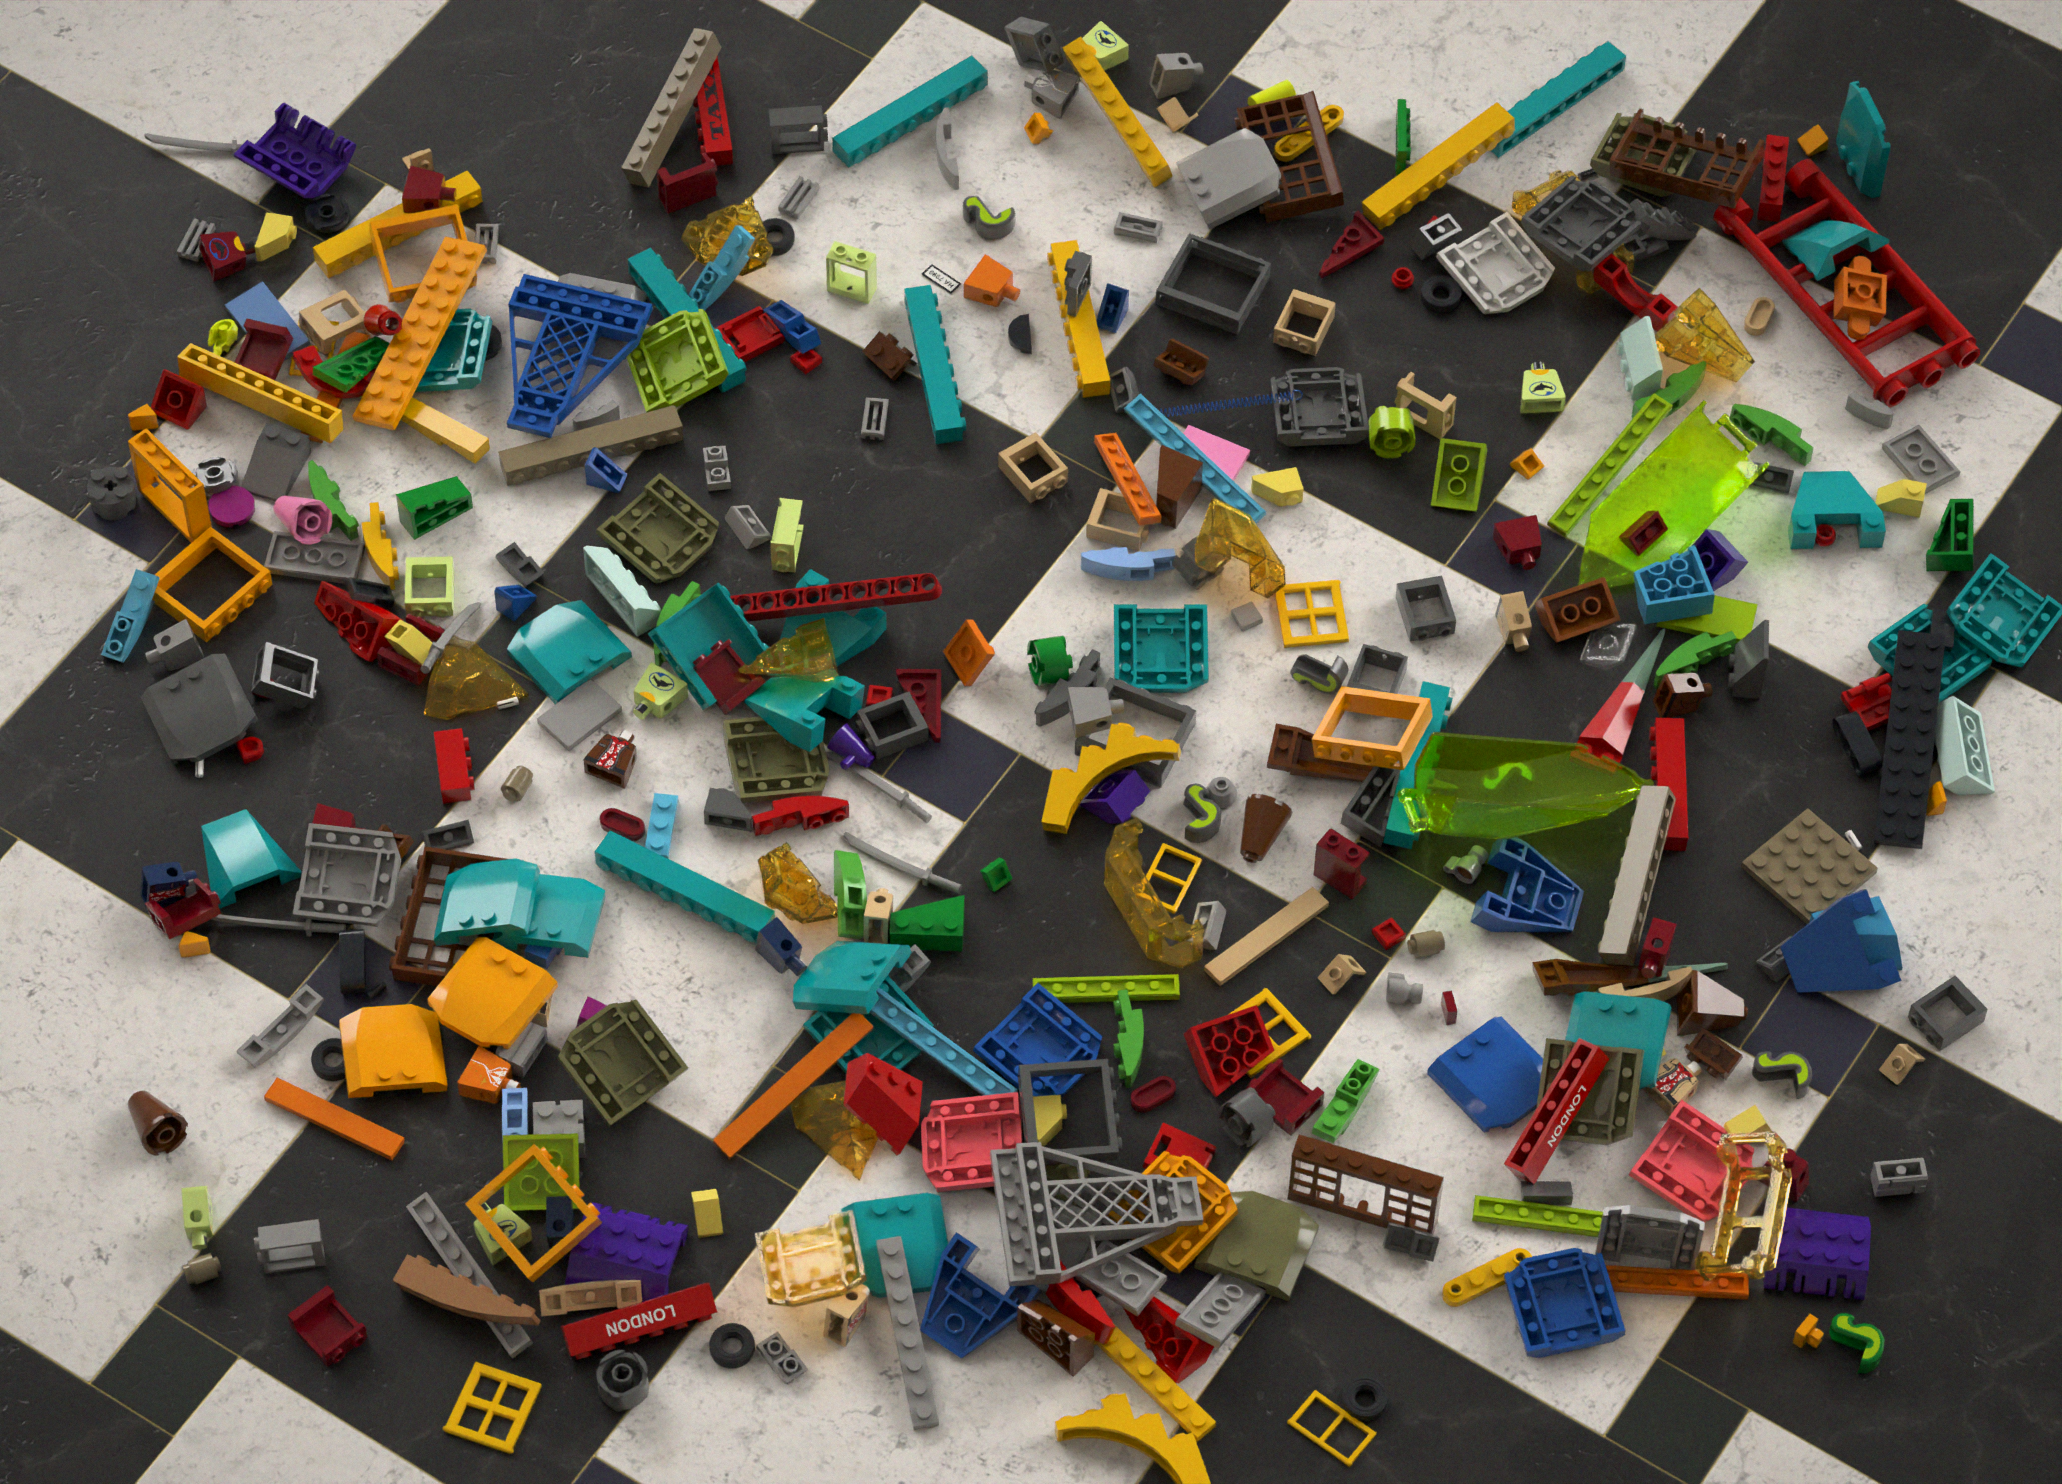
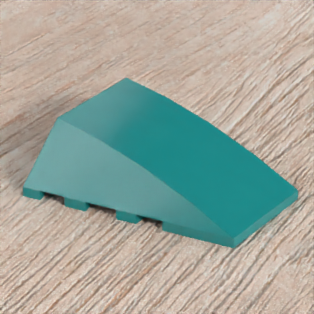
M1819 221L1787 237L1782 242L1794 256L1798 257V261L1801 264L1804 263L1810 273L1813 272L1814 278L1818 281L1835 272L1833 255L1854 244L1873 252L1888 244L1889 239L1855 224L1842 221Z
M247 809L201 826L210 889L212 892L215 891L221 901V904L218 905L219 909L236 902L235 891L274 876H278L282 885L300 878L302 875V871Z

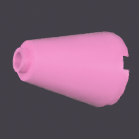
M281 496L274 504L275 515L291 535L302 544H316L321 541L320 538L324 534H328L330 531L332 513L326 504L320 500Z

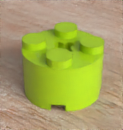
M1385 406L1376 408L1375 413L1368 420L1370 448L1374 449L1376 454L1383 458L1401 457V453L1412 451L1416 441L1411 411L1407 408H1387Z

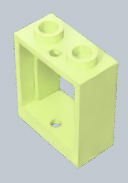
M834 241L826 256L827 291L869 304L877 289L876 254ZM841 264L864 271L865 278L841 271Z
M453 556L406 558V616L408 614L415 617L453 616ZM413 578H446V598H412Z

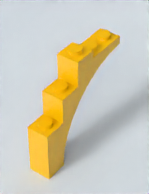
M1111 724L1106 750L1096 745L1082 746L1077 772L1068 768L1053 769L1041 821L1043 830L1067 834L1072 817L1079 804L1099 782L1124 767L1140 762L1154 760L1179 761L1181 755L1180 744L1171 739L1153 740L1152 737L1146 735L1136 737L1135 727H1132L1130 724Z
M1114 1393L1101 1399V1409L1099 1410L1090 1409L1083 1414L1077 1416L1068 1415L1055 1421V1436L1058 1442L1076 1438H1098L1118 1442L1137 1449L1153 1459L1170 1475L1176 1484H1211L1194 1434L1180 1433L1168 1439L1159 1413H1147L1134 1419L1126 1393L1119 1395Z

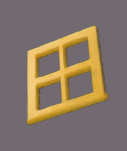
M1340 580L1283 584L1272 587V590L1275 592L1284 648L1349 642L1340 591ZM1331 589L1333 606L1314 608L1311 591ZM1304 592L1307 609L1287 610L1285 593ZM1335 616L1338 633L1318 634L1315 617ZM1309 618L1312 635L1292 637L1289 620Z
M1264 988L1262 992L1231 1013L1255 1005L1260 1006L1267 1002L1278 1014L1277 1017L1265 1024L1267 1031L1284 1020L1296 1035L1280 1046L1270 1037L1275 1051L1247 1072L1250 1078L1262 1071L1269 1063L1275 1062L1305 1040L1311 1039L1310 1033L1267 988Z
M475 1362L447 1424L442 1429L446 1433L512 1454L542 1384ZM481 1376L501 1382L492 1402L472 1396ZM507 1385L528 1391L519 1411L499 1405ZM467 1405L487 1412L478 1432L458 1425ZM493 1415L514 1421L505 1441L485 1435Z

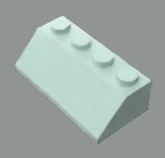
M585 546L583 552L586 576L634 634L638 637L656 627L661 613L660 606L656 601L652 602L642 585L639 586L636 583L630 570L626 571L618 555H613L608 548Z
M1954 696L1938 703L1934 742L1937 746V761L1941 769V783L1943 787L1957 795L1994 793L1981 713Z

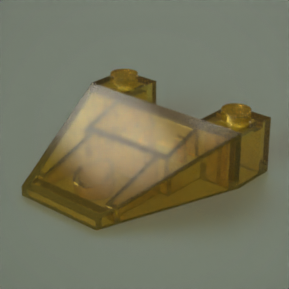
M1700 288L1690 295L1674 312L1678 318L1675 316L1655 335L1657 348L1666 357L1688 365L1705 361L1707 363L1706 372L1733 382H1738L1755 363L1717 305Z
M1213 498L1210 501L1195 544V565L1215 573L1231 560V556L1249 564L1250 591L1265 598H1270L1286 585L1285 566L1249 514Z

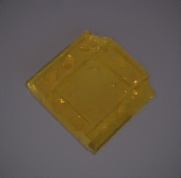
M853 1210L829 1215L830 1223L785 1234H781L780 1228L755 1234L768 1304L799 1307L843 1296L867 1280Z

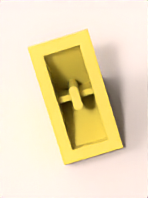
M1756 1105L1748 1108L1723 1125L1734 1145L1774 1141L1776 1138Z
M717 1190L691 1192L698 1238L723 1235Z

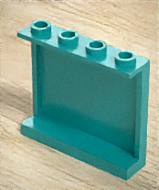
M720 583L709 588L648 633L679 678L687 683L689 692L702 710L711 706L717 700L694 670L695 665L692 662L702 654L706 657L711 654L710 648L719 640L724 643L730 639L732 641L730 644L731 648L752 673L774 659L771 656L770 648L761 642L755 627L746 621L743 610L734 604L728 589L725 586H721Z

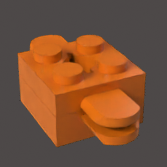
M1864 256L1855 257L1849 264V268L1843 267L1834 280V319L1847 321L1848 336L1854 340L1864 339L1870 331V326L1877 327L1886 315L1887 275L1871 272V261Z

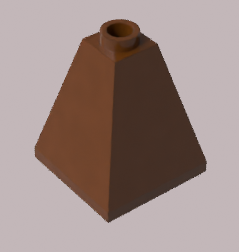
M1692 970L1677 993V1036L1699 1033L1702 1027L1707 1031L1738 1026L1741 1020H1746L1748 1007L1744 1006V999L1701 972Z

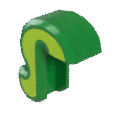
M1847 1313L1837 1314L1832 1319L1829 1329L1831 1339L1864 1351L1858 1373L1866 1374L1873 1371L1878 1366L1884 1350L1885 1339L1881 1331L1874 1325L1867 1323L1853 1325V1315Z

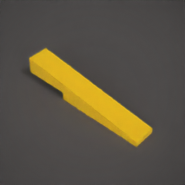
M411 398L401 420L439 446L446 444L474 464L490 450L489 438L419 400Z

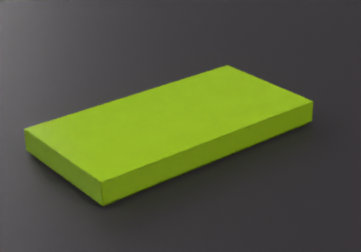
M1715 595L1712 614L1657 622V627L1695 635L1708 632L1711 638L1733 631L1736 636V643H1738L1752 631L1758 604Z

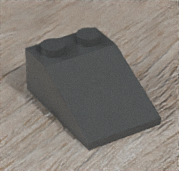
M266 423L257 439L241 487L248 490L252 495L275 502L281 496H288L311 454L309 435Z
M1769 620L1762 621L1735 645L1734 654H1729L1728 667L1733 668V673H1729L1728 687H1732V697L1761 698L1769 659Z

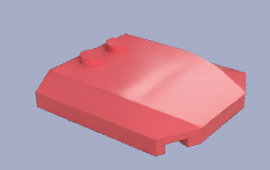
M1012 1092L932 1101L931 1109L921 1123L923 1170L937 1192L993 1187L990 1150L1015 1149L1016 1143H1023L1019 1093Z
M1681 1100L1645 1153L1642 1154L1632 1168L1629 1176L1685 1214L1707 1222L1727 1211L1750 1178L1753 1170L1752 1156L1754 1148L1747 1143L1734 1145L1725 1128Z

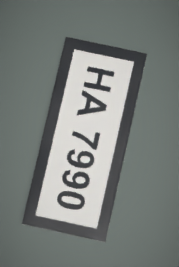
M933 264L921 274L950 294L961 285L960 282Z

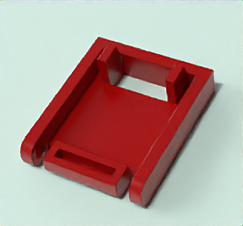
M760 306L716 327L721 332L725 343H729L732 346L736 357L744 362L785 341L784 335L780 333L779 328L768 314L764 313ZM733 337L737 341V343L739 344L737 345V349L729 340V338Z
M1163 1123L1142 1168L1147 1169L1159 1157L1154 1155L1160 1141L1168 1145L1166 1152H1169L1170 1155L1192 1157L1206 1169H1208L1217 1148L1204 1140Z

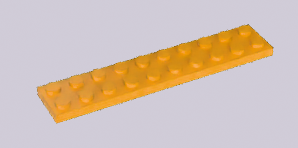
M444 237L402 319L401 331L394 334L352 416L354 421L395 431L487 252L485 245Z

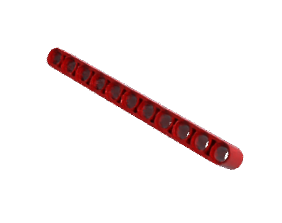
M922 573L730 596V598L741 609L745 605H751L749 610L744 612L746 621L751 622L932 601L940 597L942 587L935 575ZM930 583L935 584L931 590H925L926 585ZM912 586L909 592L902 593L904 587ZM882 589H888L885 595L879 596V592ZM865 591V595L862 598H856L859 592ZM842 594L840 600L833 601L835 595ZM813 597H819L816 603L810 604ZM796 599V603L793 606H787L790 600ZM768 602H774L771 608L764 609Z

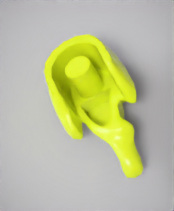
M225 319L216 322L210 328L208 346L211 347L214 344V354L220 356L223 351L229 352L231 345L237 340L238 327L233 320Z

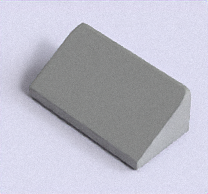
M749 505L730 507L725 520L746 549H751L771 539V535Z
M1219 901L1197 904L1187 942L1189 945L1210 950L1217 949L1226 915V909Z

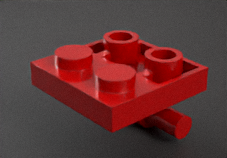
M1889 673L1876 678L1871 677L1860 682L1858 686L1841 693L1840 699L1850 713L1858 712L1868 731L1888 723L1892 691L1887 684L1892 681Z

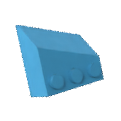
M1695 545L1688 547V551L1680 555L1678 553L1671 555L1670 559L1662 563L1657 561L1634 572L1638 608L1644 624L1712 614L1715 594Z
M1872 897L1870 899L1875 912L1853 920L1869 965L1886 958H1893L1897 970H1902L1903 966L1897 934L1880 897ZM1823 911L1811 913L1809 922H1811Z

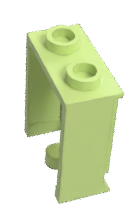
M779 498L780 506H778L771 541L772 570L795 572L804 525L798 524L803 501Z

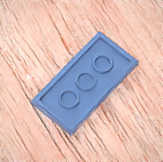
M264 282L259 283L225 304L227 311L246 335L247 331L243 327L246 318L287 327L294 339L284 361L293 356V352L311 345L309 339Z

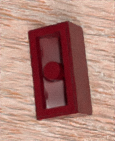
M1647 511L1619 536V539L1636 556H1640L1668 528L1658 511Z

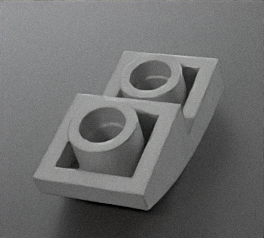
M1855 391L1848 395L1845 409L1852 415L1881 428L1888 429L1891 427L1894 413L1887 405L1882 404L1879 400L1870 404L1865 397L1860 396Z
M612 400L607 405L601 406L597 412L591 407L583 412H579L572 419L573 430L578 431L619 420V405Z
M726 446L703 448L708 491L731 489Z
M778 1331L756 1346L766 1362L786 1384L808 1370L795 1350L789 1348Z

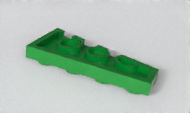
M1397 99L1396 176L1405 170L1406 161H1410L1411 158L1410 108H1406V99Z

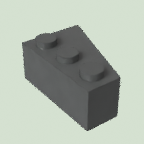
M1374 766L1343 811L1340 824L1377 846L1382 847L1400 770Z

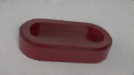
M616 808L605 809L600 814V826L606 832L612 831L631 841H637L645 834L643 820Z
M1159 1076L1136 1088L1131 1093L1130 1104L1137 1112H1149L1175 1096L1176 1084L1168 1076Z

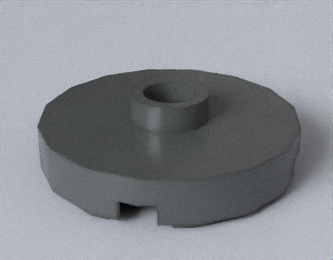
M222 457L206 459L198 464L199 467L196 470L193 469L192 471L204 484L205 493L208 494L225 491L233 486L238 479V471L234 462L231 460L230 462L226 461Z

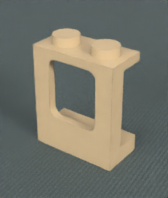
M346 290L299 311L300 328L323 355L331 352V342L358 329H361L365 334H369L364 325L366 311L360 308L356 298L350 296ZM341 303L343 309L352 319L333 326L322 314V311Z
M1410 372L1406 378H1401L1397 384L1396 408H1406L1412 400L1425 407L1428 411L1427 420L1411 412L1414 425L1441 439L1453 426L1457 397L1448 394L1440 402L1414 387L1415 374Z

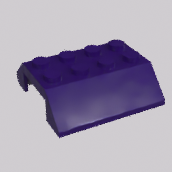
M282 103L274 111L275 123L255 144L246 140L233 155L238 160L304 198H315L322 195L347 169L356 149V143L340 135L332 149L329 148L335 131L328 129V127L307 115L302 116L297 128H294L300 112L295 108L293 109L290 105Z
M592 1202L600 1212L597 1217L602 1223L572 1248L565 1285L608 1280H640L642 1302L667 1295L669 1290L668 1278L679 1246L683 1247L686 1241L689 1225L677 1223L675 1226V1222L669 1221L664 1226L660 1225V1218L654 1217L651 1220V1216L632 1211L627 1214V1210L623 1209L614 1214L612 1213L611 1206L606 1205L603 1208V1204ZM585 1215L583 1216L581 1222H583L587 1218Z
M1769 1205L1767 1263L1764 1272L1763 1288L1775 1289L1776 1275L1779 1272L1778 1290L1784 1291L1786 1272L1795 1273L1793 1292H1800L1802 1275H1804L1803 1293L1825 1296L1827 1278H1830L1828 1296L1834 1297L1837 1278L1846 1279L1843 1288L1844 1298H1850L1852 1281H1855L1853 1299L1865 1300L1871 1235L1869 1217Z

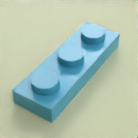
M654 793L645 848L668 859L679 801L678 795Z

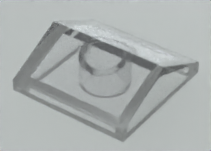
M1610 624L1592 630L1582 652L1581 663L1603 670H1609L1623 664L1637 629L1636 624Z

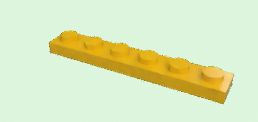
M1116 1325L1107 1344L1094 1340V1343L1188 1434L1193 1433L1197 1442L1216 1427V1421Z

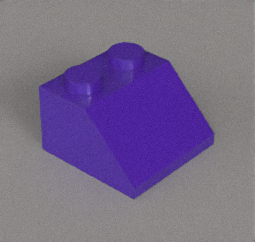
M1706 529L1693 544L1696 546L1713 591L1734 580L1748 564V561L1720 531Z
M1119 770L1094 786L1081 801L1080 805L1108 824H1122L1129 820L1131 813L1136 807L1144 803L1150 789L1136 770Z

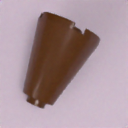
M1252 794L1251 798L1247 797L1240 854L1245 861L1250 863L1262 861L1290 820L1293 812L1284 802L1280 806L1275 803L1276 798L1263 794Z
M138 1091L130 1097L128 1108L142 1146L149 1154L158 1156L159 1152L165 1151L170 1153L181 1145L187 1136L185 1130L186 1126L188 1127L187 1121L181 1114L147 1091Z

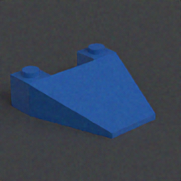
M1504 832L1493 843L1487 862L1508 873L1502 897L1487 891L1476 902L1470 922L1490 932H1572L1584 891L1526 841Z
M1867 889L1837 899L1780 946L1797 992L1874 990L1902 981L1893 958H1886L1869 965L1853 920L1875 912Z
M956 1232L942 1252L920 1331L962 1359L1017 1320V1307L1022 1303L1036 1300L1042 1291L1035 1285L1010 1286L1005 1295L983 1282L966 1270L980 1249Z

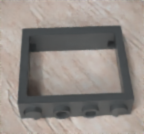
M1189 233L1156 290V304L1238 335L1270 278L1271 263ZM1192 254L1257 278L1238 313L1173 289L1175 282Z
M1110 677L1105 686L1109 700L1114 696L1182 723L1173 739L1176 743L1180 744V749L1182 750L1196 724V710L1188 705L1178 704L1167 697L1157 696L1146 689L1137 688L1122 680ZM1091 734L1077 737L1075 740V755L1080 756L1082 746L1096 745L1106 750V745L1090 739ZM1162 760L1160 765L1145 761L1120 770H1136L1144 782L1161 788L1175 761Z
M1108 1059L1019 1065L1017 1075L1025 1143L1038 1142L1031 1085L1032 1077L1100 1073L1109 1146L1055 1150L1097 1162L1117 1161L1118 1153L1122 1151V1139L1117 1137L1116 1132L1120 1122L1119 1114H1114L1113 1105H1117L1116 1091L1111 1090V1082H1114L1113 1067H1109ZM1044 1158L1045 1166L1065 1164Z

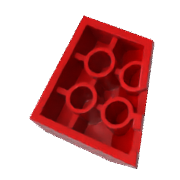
M1257 1005L1196 1025L1184 1033L1199 1076L1215 1097L1275 1051Z
M866 1053L848 1062L843 1106L861 1123H868L876 1131L875 1136L881 1141L886 1140L892 1146L891 1151L899 1155L919 1125L923 1082Z

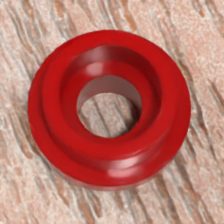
M1402 267L1392 274L1391 281L1395 287L1406 289L1413 285L1414 276L1409 269Z
M1822 524L1816 528V544L1830 546L1835 542L1836 533L1832 526Z

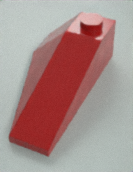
M321 581L314 601L315 605L327 620L332 621L337 627L338 634L341 637H345L349 642V648L360 657L372 662L377 658V653L381 647L387 649L391 645L384 636L399 620L403 621V619L372 603L351 599L349 592Z
M1156 1297L1149 1301L1138 1316L1123 1308L1135 1329L1139 1330L1146 1341L1144 1344L1147 1349L1151 1350L1157 1361L1155 1363L1175 1383H1180L1204 1365L1215 1347L1176 1326L1175 1323L1180 1313Z

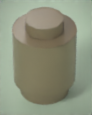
M517 766L512 769L501 786L504 798L512 802L521 801L533 782V773L528 768Z
M1430 930L1412 934L1410 940L1407 941V947L1410 954H1413L1415 958L1439 954L1441 950L1445 949V941L1441 931Z
M211 1253L187 1261L188 1264L182 1265L188 1284L195 1283V1285L219 1277L218 1271L222 1270L218 1257H212Z

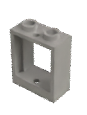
M319 1219L258 1227L259 1237L254 1238L258 1264H263L265 1274L325 1265Z

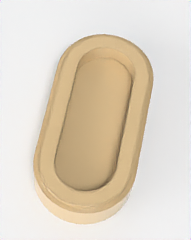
M1759 297L1754 300L1744 322V329L1748 334L1758 336L1766 331L1775 310V304L1771 299Z

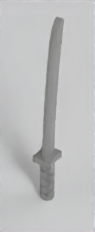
M144 134L145 138L153 143L192 149L232 152V156L243 145L237 144V140H232L231 144Z
M480 602L468 605L449 625L438 641L432 643L429 655L421 666L423 673H429L437 658H441L445 646L473 613L480 608Z
M826 752L827 758L838 765L845 759L837 753ZM853 763L847 769L897 801L899 808L902 806L906 807L925 823L931 820L932 815L915 802H912L906 790L901 793L856 763Z
M848 832L844 833V837L851 846L898 870L921 879L924 886H927L928 883H933L955 893L961 891V884L932 874L931 868L927 867L925 871L871 846Z
M218 915L212 918V920L225 923L305 930L307 936H312V932L339 933L340 930H346V924L313 923L312 919H306L305 923Z

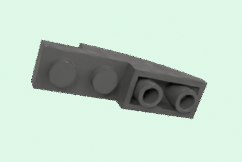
M1637 198L1630 203L1636 214V220L1641 222L1640 227L1642 231L1649 236L1664 240L1694 239L1697 236L1692 229L1694 228L1692 221L1688 217L1683 218L1677 210L1672 211L1667 207H1664L1662 210H1654L1648 202L1643 203Z
M1092 649L1088 656L1084 655L1082 657L1079 668L1075 673L1072 672L1069 675L1067 681L1060 678L1056 685L1050 686L1043 702L1040 701L1035 708L1036 725L1043 726L1070 712L1068 687H1096L1097 673L1095 672L1100 667V652Z

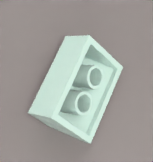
M1645 316L1622 331L1619 342H1616L1617 355H1621L1622 359L1620 361L1621 372L1626 375L1625 389L1630 392L1631 400L1652 395L1660 389L1663 368L1650 316Z

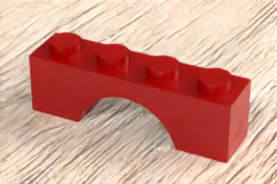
M1767 135L1757 214L1758 220L1779 222L1789 137Z
M1611 253L1595 267L1592 280L1640 319L1650 316L1652 327L1656 332L1660 334L1674 321L1678 306L1662 293L1658 295L1650 294L1639 287L1630 276L1627 265Z

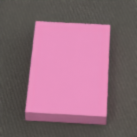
M1188 425L1183 433L1233 481L1250 455L1249 449Z

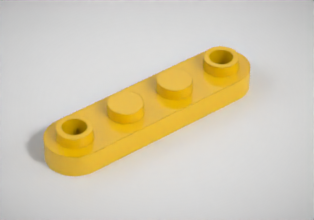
M1328 105L1320 110L1326 135L1343 123L1344 111L1340 106ZM1305 121L1297 128L1308 126V122ZM1302 132L1280 139L1275 144V157L1284 162L1296 158L1314 145L1311 132Z
M1516 1248L1448 1281L1444 1285L1442 1292L1444 1302L1449 1306L1458 1307L1504 1285V1274L1508 1271L1510 1273L1521 1262L1516 1258L1525 1259L1532 1257V1255L1523 1248ZM1458 1289L1460 1292L1454 1293L1451 1290Z

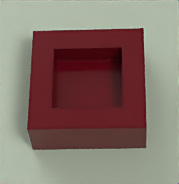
M1452 990L1442 992L1441 1008L1446 1025L1456 1024L1458 1011Z

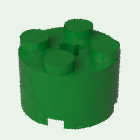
M1063 635L1028 642L1027 655H1032V662L1028 663L1034 684H1038V686L1056 684L1060 678L1067 681L1069 669L1073 668V661L1071 655H1067L1065 637Z

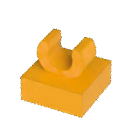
M1034 112L1024 126L1032 144H1039L1043 138H1049L1053 133V130L1048 127L1049 122L1044 119L1041 113Z
M1809 1314L1796 1330L1793 1343L1799 1348H1802L1806 1342L1812 1347L1817 1348L1822 1342L1821 1338L1824 1333L1816 1328L1818 1319L1815 1316Z

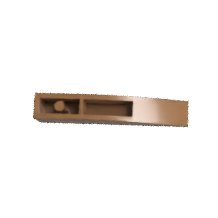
M407 1254L392 1280L401 1290L440 1308L463 1316L506 1324L539 1325L540 1319L534 1314L535 1310L526 1304H522L520 1307L514 1304L512 1298L501 1294L500 1297L492 1294L493 1290L482 1284L477 1287L471 1284L472 1281L459 1274L458 1277L451 1275L449 1269L438 1265L436 1268L430 1265L431 1262L420 1255L414 1258Z

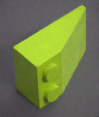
M1440 439L1431 506L1477 512L1487 455L1486 444Z

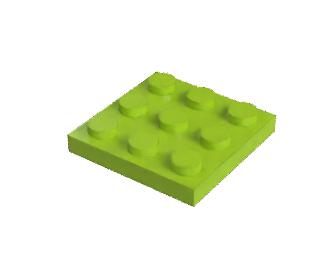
M578 1133L503 1135V1170L535 1144L539 1149L544 1147L551 1154L553 1159L550 1162L555 1168L560 1165L569 1177L566 1181L571 1187L576 1184L580 1188ZM537 1158L504 1185V1205L510 1210H546V1197L568 1196ZM572 1201L573 1209H579L577 1205Z

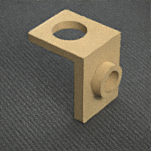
M1175 97L1157 108L1173 133L1199 116L1196 113L1189 118Z
M430 148L402 158L408 170L410 166L430 171L434 170Z
M1338 954L1319 975L1318 979L1332 994H1336L1353 974L1365 975L1366 971L1352 956Z
M1898 1044L1879 1071L1899 1085L1916 1062H1924L1925 1058L1908 1044Z

